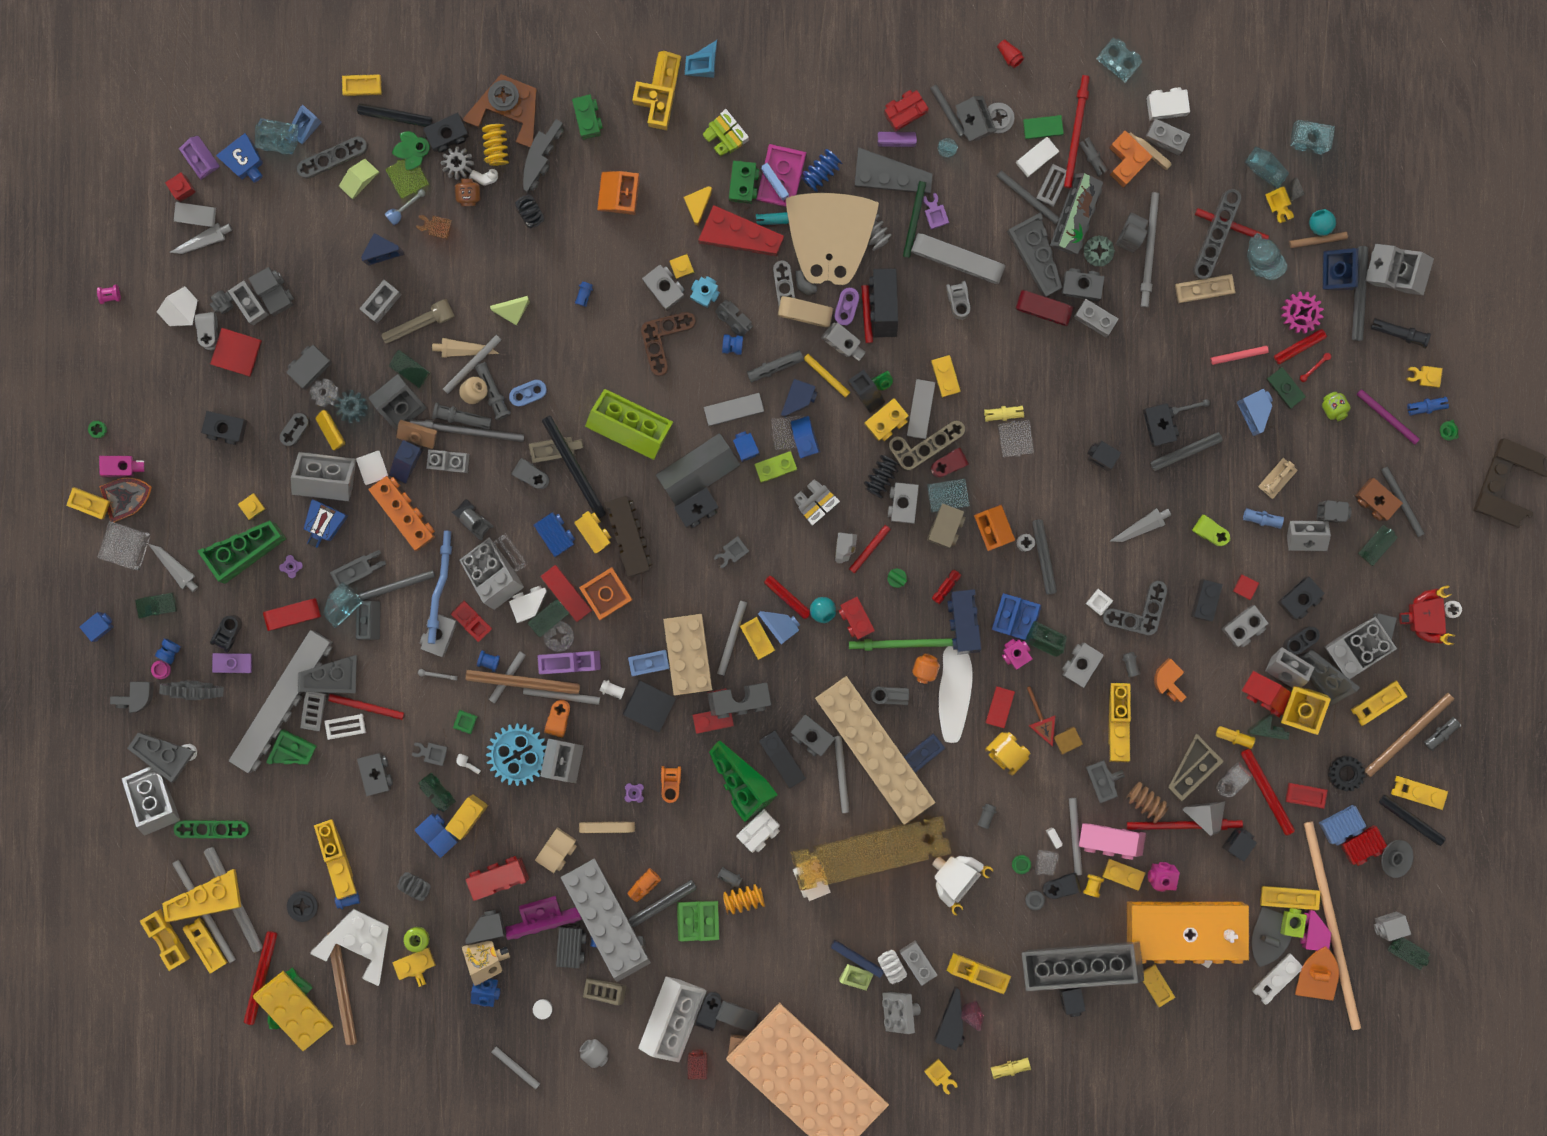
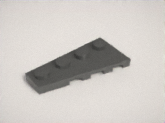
M858 147L854 187L917 193L919 181L927 182L924 193H931L932 173Z

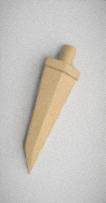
M442 338V344H432V351H442V357L446 358L477 355L485 345ZM492 349L488 354L499 353Z

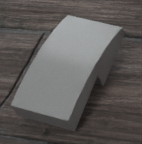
M180 202L175 203V222L214 227L216 208Z
M428 450L426 469L468 473L470 454Z

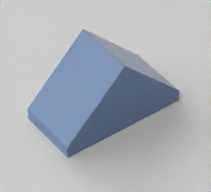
M302 105L288 133L303 144L322 122Z

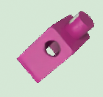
M99 456L100 476L133 477V472L145 471L144 461H133L132 456ZM122 463H127L126 470H120Z

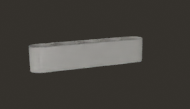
M921 233L917 234L911 250L916 255L994 284H999L1005 269V265Z

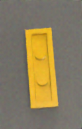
M1261 886V906L1319 910V890Z

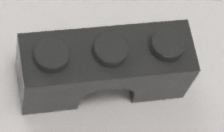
M760 683L744 686L745 697L740 703L732 698L731 689L707 693L711 716H718V719L729 717V713L736 712V715L747 714L749 709H754V712L766 710L765 706L771 705L768 684Z

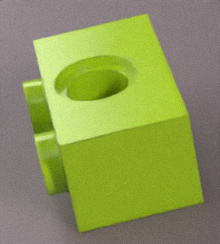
M791 451L754 464L761 483L797 471Z

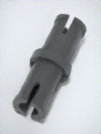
M1090 137L1085 139L1088 147L1084 141H1081L1079 145L1088 157L1086 160L1091 162L1097 176H1100L1103 173L1099 166H1101L1104 173L1109 169L1102 161L1101 153L1097 152Z
M1452 717L1441 728L1438 727L1436 732L1424 741V744L1433 751L1444 740L1447 741L1449 736L1461 727V724Z

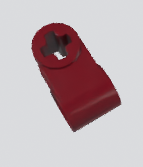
M958 448L935 461L931 466V472L935 477L941 478L969 465L962 449ZM937 464H939L940 466L943 465L945 467V469H943V473L941 471H936V468H938Z

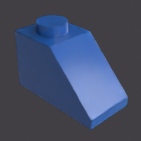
M806 416L791 421L794 440L800 458L820 453L810 417Z
M744 431L735 435L736 439L733 442L742 462L760 455L751 433L747 434Z

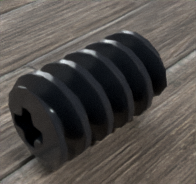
M885 455L880 456L883 462H876L879 469H872L875 475H868L871 482H864V485L867 487V489H864L881 499L883 496L880 491L887 492L884 485H891L888 478L895 479L892 472H899L896 465L901 466Z

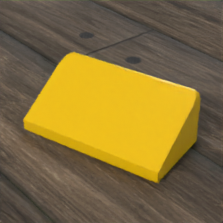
M667 51L658 52L652 85L673 88L675 91L681 60L680 55Z
M322 410L315 419L332 450H337L346 445V442L329 412Z

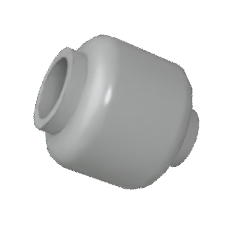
M597 1039L587 1040L581 1046L580 1058L591 1068L602 1067L608 1061V1049Z

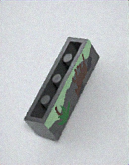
M1085 173L1075 174L1050 246L1068 254H1078L1083 246L1084 235L1089 229L1091 215L1095 212L1097 198L1102 192V181Z

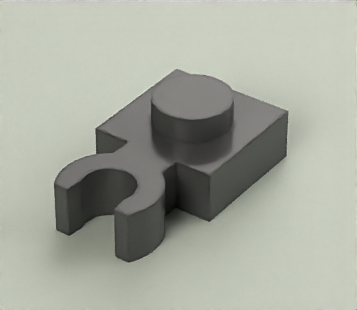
M737 536L723 547L725 553L717 554L714 559L724 558V563L720 566L724 568L727 566L728 560L732 559L735 563L747 554L749 550Z
M420 742L414 743L415 746L420 747L421 751L420 753L413 752L412 756L420 757L423 755L425 756L424 762L444 766L448 747L430 742L428 747H425Z

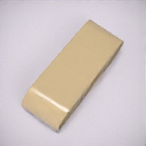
M782 296L778 316L821 327H830L834 308Z

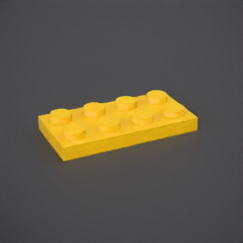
M284 971L253 995L256 1002L302 1051L306 1050L333 1028V1024Z

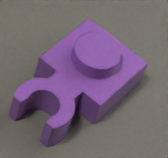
M936 193L933 194V202H928L926 196L923 198L924 204L929 207L928 210H925V215L930 230L949 224L944 206H937L938 196Z

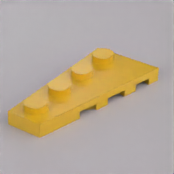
M232 869L226 874L213 878L203 885H199L186 893L162 903L165 922L168 923L241 908L236 869Z

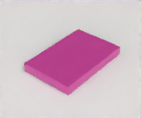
M769 144L765 163L769 164L788 192L789 197L796 196L806 152ZM762 173L756 201L787 207L786 199L784 201L781 200Z

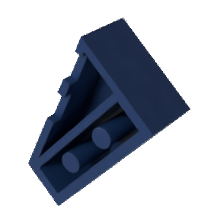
M975 589L952 592L950 601H947L948 612H952L953 617L950 620V630L955 633V638L952 639L953 650H957V655L981 651L977 607L974 597L976 595Z

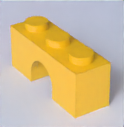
M162 909L140 920L148 937H152L157 942L161 950L159 955L169 971L190 959L170 922H165Z

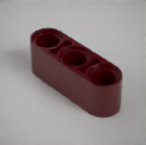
M1021 290L1015 309L1044 320L1068 326L1074 307Z

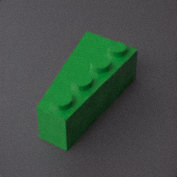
M268 521L248 529L246 532L236 534L229 539L212 544V546L197 551L218 582L226 584L287 538L276 523Z

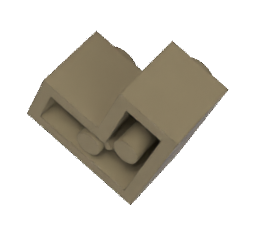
M942 503L926 541L947 549L955 546L959 537L956 534L958 527L962 528L966 518L963 516L964 511Z

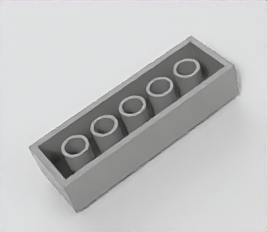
M595 859L561 877L616 982L651 963Z

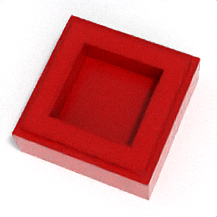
M1241 574L1232 592L1251 600L1259 583Z

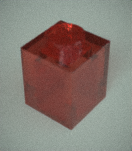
M692 1050V1053H688V1079H707V1053H703V1050Z

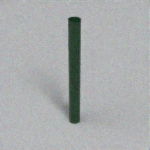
M919 181L903 257L910 258L927 182Z

